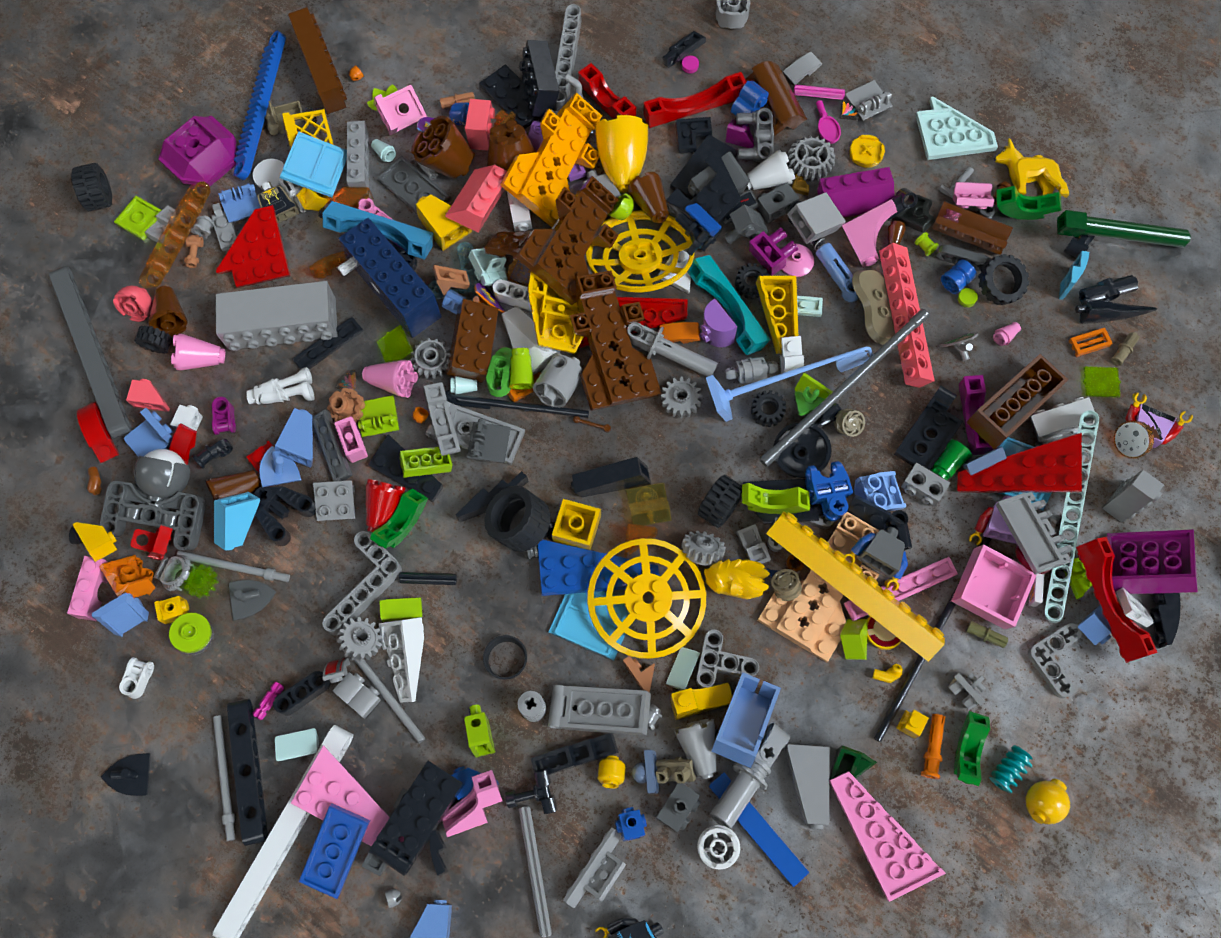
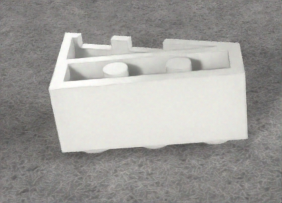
M1084 397L1074 399L1070 404L1064 405V403H1061L1048 411H1036L1031 416V422L1038 441L1061 437L1062 434L1071 431L1073 434L1078 433L1081 415L1088 410L1094 411L1090 398L1084 399ZM1086 418L1084 423L1092 425L1095 421L1092 418Z

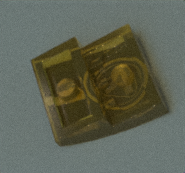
M664 483L626 490L633 528L672 521Z

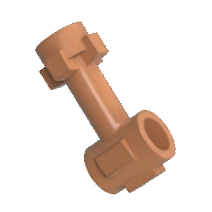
M191 235L186 237V246L190 247L188 257H185L184 262L189 268H196L197 264H199V258L196 255L198 247H203L204 245L202 236Z

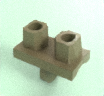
M676 757L675 760H657L655 762L658 783H685L696 780L692 759Z

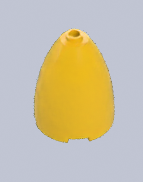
M618 115L617 119L609 121L602 119L595 126L596 143L601 164L608 178L619 192H629L628 186L630 182L640 175L645 162L648 146V124L643 123L642 118L630 115Z

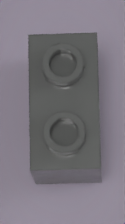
M787 182L784 185L776 186L769 193L760 195L757 200L759 207L756 209L768 224L789 213L791 204L799 201L800 198Z

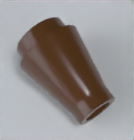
M892 221L888 226V245L891 243L900 245L906 231L903 222Z

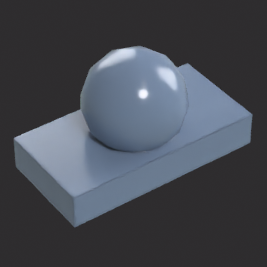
M644 750L645 763L640 762L633 767V779L642 784L647 782L649 794H659V783L656 777V752L654 750Z

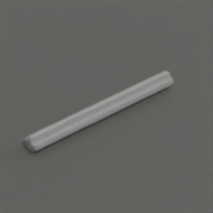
M529 806L519 808L539 933L541 938L550 937L552 932L531 809Z

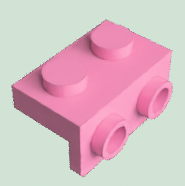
M956 182L953 201L961 208L976 206L979 209H987V206L993 207L994 199L991 196L992 184Z

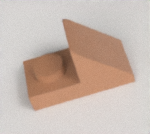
M437 265L432 267L436 282L443 295L448 292L450 287L467 290L470 286L466 271Z
M628 656L623 660L624 666L641 690L650 693L655 663L641 672L642 666L636 658L632 660Z

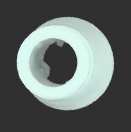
M378 139L372 141L371 147L382 161L391 162L395 158L396 151L393 146Z
M457 376L450 378L451 393L457 395L477 391V380Z

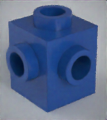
M633 807L621 810L622 814L617 816L618 820H615L617 833H621L623 842L644 837V827H647L644 814H640V810L634 811ZM628 821L633 822V827L629 826Z

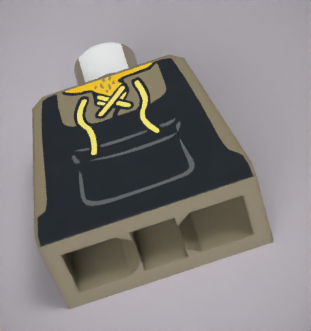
M265 182L261 185L263 192L257 196L260 207L273 205L278 224L300 214L295 203L280 185L273 187L270 182Z

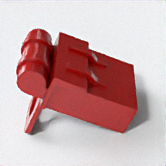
M160 525L155 533L136 529L130 545L132 548L149 552L148 557L151 559L162 561L167 553V546L171 540L170 536L173 528ZM141 534L148 537V543L144 546L139 545L136 541L137 536Z

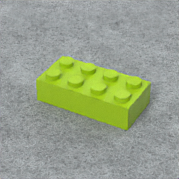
M439 447L400 451L399 458L404 477L452 471L450 454L442 456Z

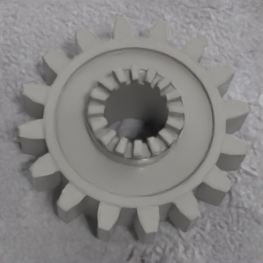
M430 338L427 341H421L419 345H415L416 350L411 352L413 357L411 362L414 364V370H418L420 376L424 373L425 378L432 375L433 379H435L436 374L442 377V371L447 372L450 355L449 346L445 347V342L440 343L438 339L431 340Z
M680 377V381L673 378L672 384L667 382V388L663 387V394L661 395V400H663L662 406L667 407L666 412H671L673 417L678 415L680 418H683L685 415L690 417L692 412L696 413V407L701 406L700 401L702 400L701 388H696L697 382L691 384L690 378L684 381L683 377ZM678 396H684L685 399L680 400L678 399Z
M696 531V534L689 532V535H685L681 546L683 548L682 552L687 554L686 557L699 565L717 563L718 560L723 559L726 549L725 543L720 542L719 537L714 538V534L707 535L705 531L703 534L699 531Z
M358 617L356 622L351 618L348 624H343L342 629L337 634L340 636L337 639V643L341 644L339 650H343L345 657L349 656L352 661L358 659L359 662H362L364 658L370 660L372 655L375 656L377 654V649H380L382 646L380 641L383 636L378 635L380 628H374L375 622L369 624L368 618L363 622Z

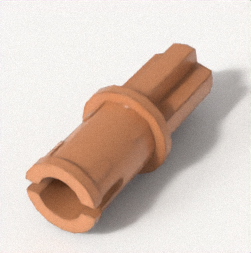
M473 92L460 95L455 93L454 96L440 98L441 107L445 109L450 108L454 103H469L470 99H475Z

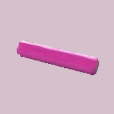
M795 85L793 91L794 95L842 100L845 96L844 89Z

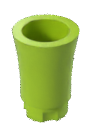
M512 349L509 388L516 390L533 388L535 383L529 349Z

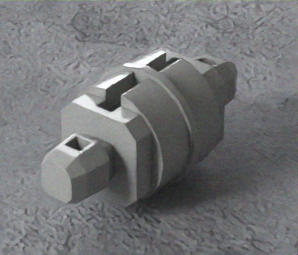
M750 357L736 361V368H727L725 376L729 380L737 378L739 384L754 383L768 378L767 373L771 374L778 371V364L775 361H768L766 363L764 357Z

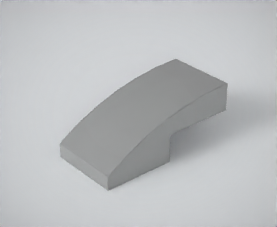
M809 52L792 63L783 73L796 85L806 75L810 76L822 63L812 52Z
M167 205L156 215L157 221L145 231L146 236L161 244L177 226L182 213Z
M755 524L736 531L749 560L761 564L771 560L766 545L762 542Z

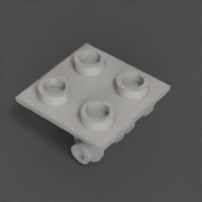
M875 80L845 94L862 120L893 106L889 101L892 97L891 93L883 92Z
M352 480L313 483L317 521L355 519L353 496L355 485H352Z

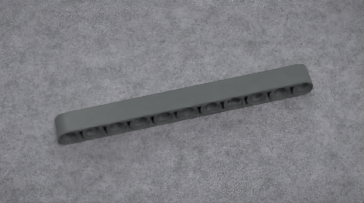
M64 266L49 273V277L107 430L111 437L115 439L132 431L130 421L71 270L68 266Z

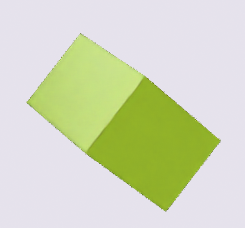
M847 619L840 636L847 660H867V619H857L855 621Z

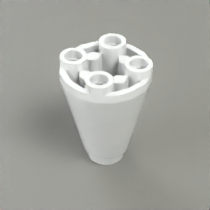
M776 151L748 172L747 176L750 179L747 185L748 189L771 188L784 185L787 182L789 185L792 184V180L796 178L793 170L788 169L786 164L789 162L786 152Z

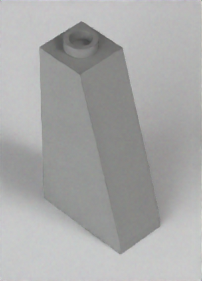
M787 744L785 752L805 825H810V829L823 830V826L829 825L830 747Z

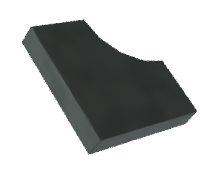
M917 195V204L912 208H906L894 218L895 221L903 222L905 226L924 233L935 222V218L929 214L932 200Z

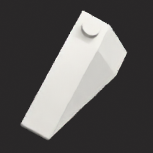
M518 306L502 313V319L507 334H509L512 349H529L533 375L544 370L553 355L561 351L538 346L534 321Z
M422 618L379 623L380 635L383 636L381 640L382 648L387 650L389 656L387 664L388 667H392L394 672L393 683L399 702H414L424 642Z

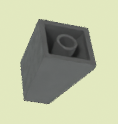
M728 152L721 158L739 195H741L750 179L731 152ZM710 166L691 179L688 191L692 197H695L717 175Z

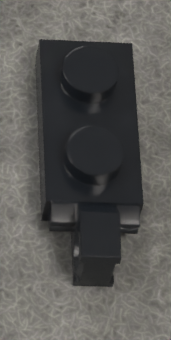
M692 31L669 48V52L663 56L664 65L668 68L675 65L676 62H679L706 43V38L696 31Z

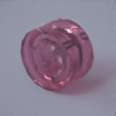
M946 209L947 214L943 215V217L958 223V217L962 214Z

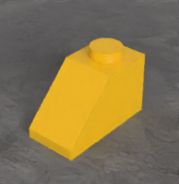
M79 522L73 523L75 530L95 562L117 550L114 542L117 541L111 531L107 533L103 526Z

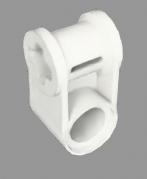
M132 657L127 664L126 671L119 685L121 693L132 699L141 697L153 673L154 663H145ZM135 684L134 690L129 692L130 686Z

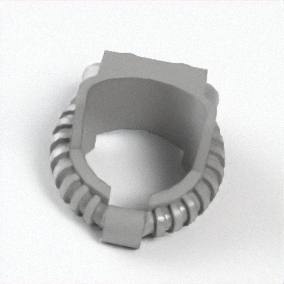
M164 556L153 578L161 581L166 590L181 592L182 589L179 586L183 584L184 580H187L190 574V567H194V565L191 564L187 556H174L171 558ZM182 569L180 576L175 579L176 573Z

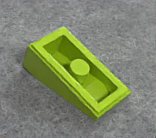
M421 598L379 601L380 618L383 622L423 618Z

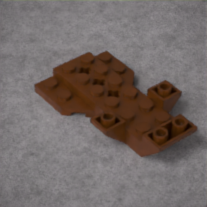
M593 176L587 180L575 195L566 187H563L555 200L559 221L555 228L534 229L530 232L515 258L570 305L575 304L576 277L589 274L584 258L590 245L611 248L618 237V234L606 223L603 224L607 215L613 211L619 199Z
M611 270L576 277V303L579 313L569 315L574 334L587 337L592 356L580 375L591 411L657 397L662 394L651 359H647L646 355L632 347L626 329L631 323H639L645 319L640 302L619 306L615 293L617 287Z

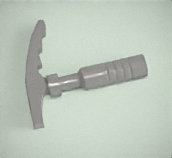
M968 167L956 182H965L974 172L973 168ZM941 185L939 191L953 198L955 185H952L950 189Z

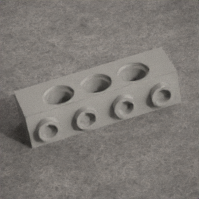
M365 121L347 122V184L351 194L369 193V132Z

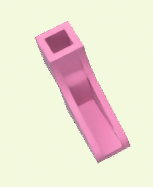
M492 770L473 776L472 791L447 811L442 819L447 837L488 823L484 808L502 801Z

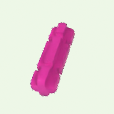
M274 682L272 684L271 690L267 691L258 704L260 705L259 708L256 707L252 714L254 717L263 720L267 714L265 712L270 710L275 698L284 689V686L280 683Z

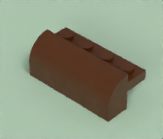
M765 61L755 65L752 68L753 72L745 80L746 82H756L769 93L767 103L761 108H768L772 112L774 136L786 127L794 130L806 121L807 117L779 65L772 61ZM760 115L762 121H767L766 116Z
M943 202L932 229L1001 255L1003 249L1006 248L1007 240L1013 227Z

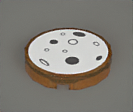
M1126 421L1115 430L1113 436L1114 445L1117 451L1124 457L1129 459L1143 457L1152 450L1154 444L1152 430L1142 421Z

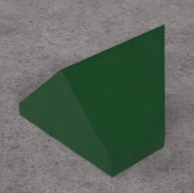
M842 745L837 748L829 779L831 780L847 771L856 779L877 762L860 751Z

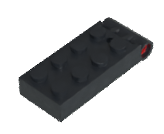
M428 760L377 836L369 853L405 876L465 784ZM403 836L404 841L400 842V838Z

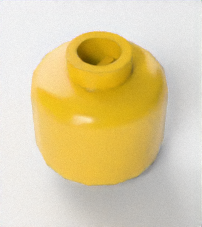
M607 756L606 759L601 760L599 763L597 778L603 787L615 789L624 782L625 764L617 756Z

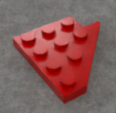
M273 205L253 211L216 270L218 275L232 272L236 288L291 276Z

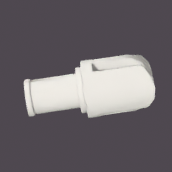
M280 180L281 187L295 201L302 213L306 212L296 196L303 187L297 185L298 187L295 188L291 182L287 181L291 188L288 191L286 185Z

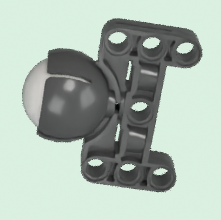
M157 449L137 458L133 471L136 484L113 481L108 485L99 526H103L108 533L113 524L114 530L112 533L114 537H119L124 533L127 521L156 527L162 525L175 530L173 543L177 549L192 551L199 542L206 501L202 496L182 492L190 479V465H186L183 459L171 450ZM121 486L122 492L119 494L118 489ZM196 499V506L193 508L192 501ZM131 501L140 502L143 504L135 505ZM117 505L118 511L115 513L114 508ZM168 508L178 509L180 511L174 512L170 511V509ZM154 511L155 518L152 520L151 513ZM191 518L192 525L189 527L188 520ZM186 537L188 538L187 546L184 545V539Z

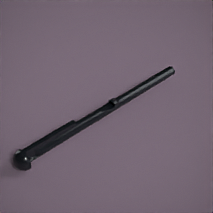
M450 390L445 391L447 401L458 406L490 409V406L524 409L525 412L535 411L589 418V410L451 394Z

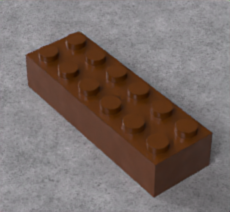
M307 7L288 13L327 115L347 108L344 102L347 100L339 77H336L338 74L319 26L314 25L317 24L314 14H310Z
M1039 354L981 406L966 423L993 449H996L1069 379Z

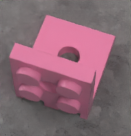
M412 85L384 98L381 94L374 97V105L383 123H385L389 135L417 123L423 117H427ZM401 104L408 106L409 111L404 114L399 111Z

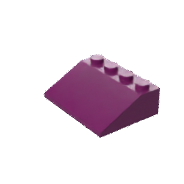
M1194 529L1107 533V539L1115 555L1112 566V581L1115 594L1122 587L1130 594L1198 592Z

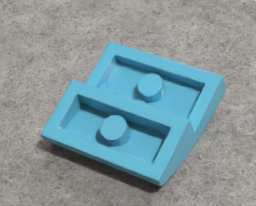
M1081 251L1069 268V272L1060 283L1059 299L1063 300L1083 274L1089 259V252Z

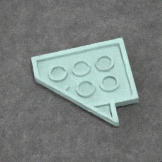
M931 97L929 100L931 110L918 111L916 113L927 160L996 151L998 148L993 131L935 97Z

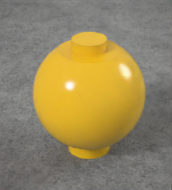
M1058 779L1040 781L1029 788L1025 803L1029 814L1037 823L1056 824L1064 820L1068 815L1070 799L1066 792L1067 787L1062 781Z

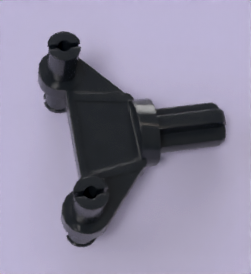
M683 212L679 213L675 218L686 230L685 234L688 237L690 236L692 240L691 246L686 250L691 256L698 248L706 251L710 244L716 242V237L722 232L720 229L711 237L706 230L699 229V224L696 221L693 223Z

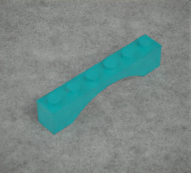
M710 255L694 258L691 267L687 271L696 285L712 294L726 309L737 326L736 342L743 352L749 355L761 351L771 339Z

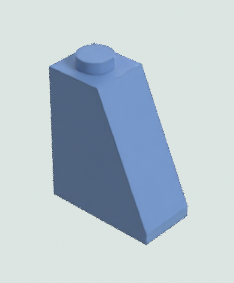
M294 408L275 445V451H279L280 456L311 468L313 462L312 415L306 410Z
M434 900V904H427L410 938H449L452 905H446L447 900Z

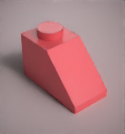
M140 379V381L132 380L126 401L133 407L165 412L170 411L169 406L151 381L147 379Z

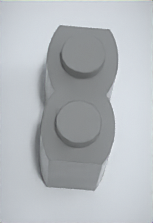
M349 672L334 688L333 692L365 719L381 701L378 697L380 693L374 687L370 686L367 688L362 684L365 680L357 673L352 675Z

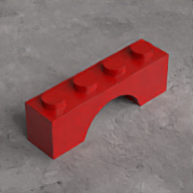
M592 63L578 72V79L582 89L612 119H617L618 115L636 116V106L626 96L622 98L616 96L605 82L603 74Z

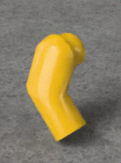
M894 664L887 671L874 669L872 678L892 683L901 677L903 668L899 664Z

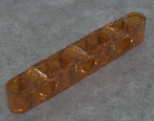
M200 181L190 185L179 202L139 277V283L142 287L149 289L159 286L170 270L210 194V187L206 182ZM197 187L200 188L201 194L198 193ZM181 216L185 218V224L182 222ZM165 245L169 248V254L165 251ZM148 276L152 277V284L148 281Z

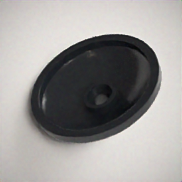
M800 422L784 427L776 436L773 447ZM812 424L780 453L775 461L781 470L797 478H805L806 468L812 465L816 467L817 471L822 472L831 458L832 448L830 440L821 428ZM798 452H803L805 455L799 456Z

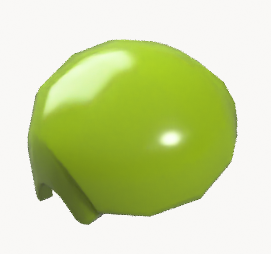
M626 193L617 198L619 199L613 211L608 214L612 218L624 220L632 213L634 207L633 199Z

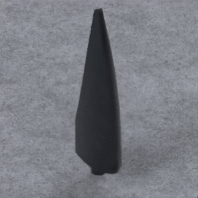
M1084 299L1082 306L1075 307V312L1080 313L1081 324L1123 320L1157 310L1156 307L1126 305L1101 299Z

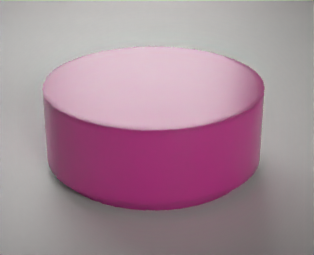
M686 56L682 60L684 72L691 74L698 70L699 60L695 56Z

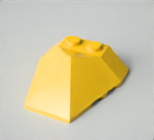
M531 271L528 294L538 346L575 354L584 337L574 334L569 315L579 313L577 303L570 305Z

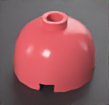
M133 285L121 288L114 296L113 304L123 316L125 314L131 316L130 320L142 322L151 312L153 301L144 288Z

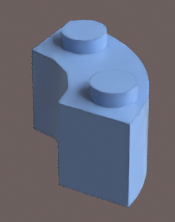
M1101 605L1078 625V628L1094 645H1097L1099 642L1104 644L1111 638L1109 635L1111 627L1103 616Z

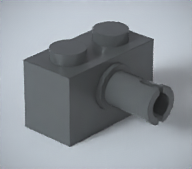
M744 204L730 214L735 228L725 233L724 236L727 242L731 244L741 236L752 240L763 231L768 233V229L761 214Z
M678 783L656 819L676 833L679 829L684 831L690 821L687 819V816L691 811L695 813L701 804L698 800L701 795L683 783Z

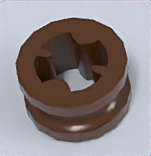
M790 555L786 560L785 566L786 569H791L798 573L802 570L804 563L794 555ZM797 560V564L800 567L792 568V564L789 561Z

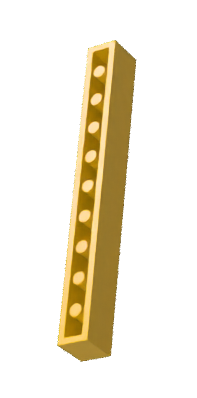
M783 511L766 534L928 662L944 646L945 637H943L944 634L938 628L929 626L923 616L915 615L910 611L911 608L905 602L900 603L894 598L895 596L891 591L882 589L873 577H867L863 574L862 569L858 565L849 563L840 551L831 549L829 547L830 544L826 540L817 538L813 534L812 529L806 525L802 526L797 522V518L793 514Z

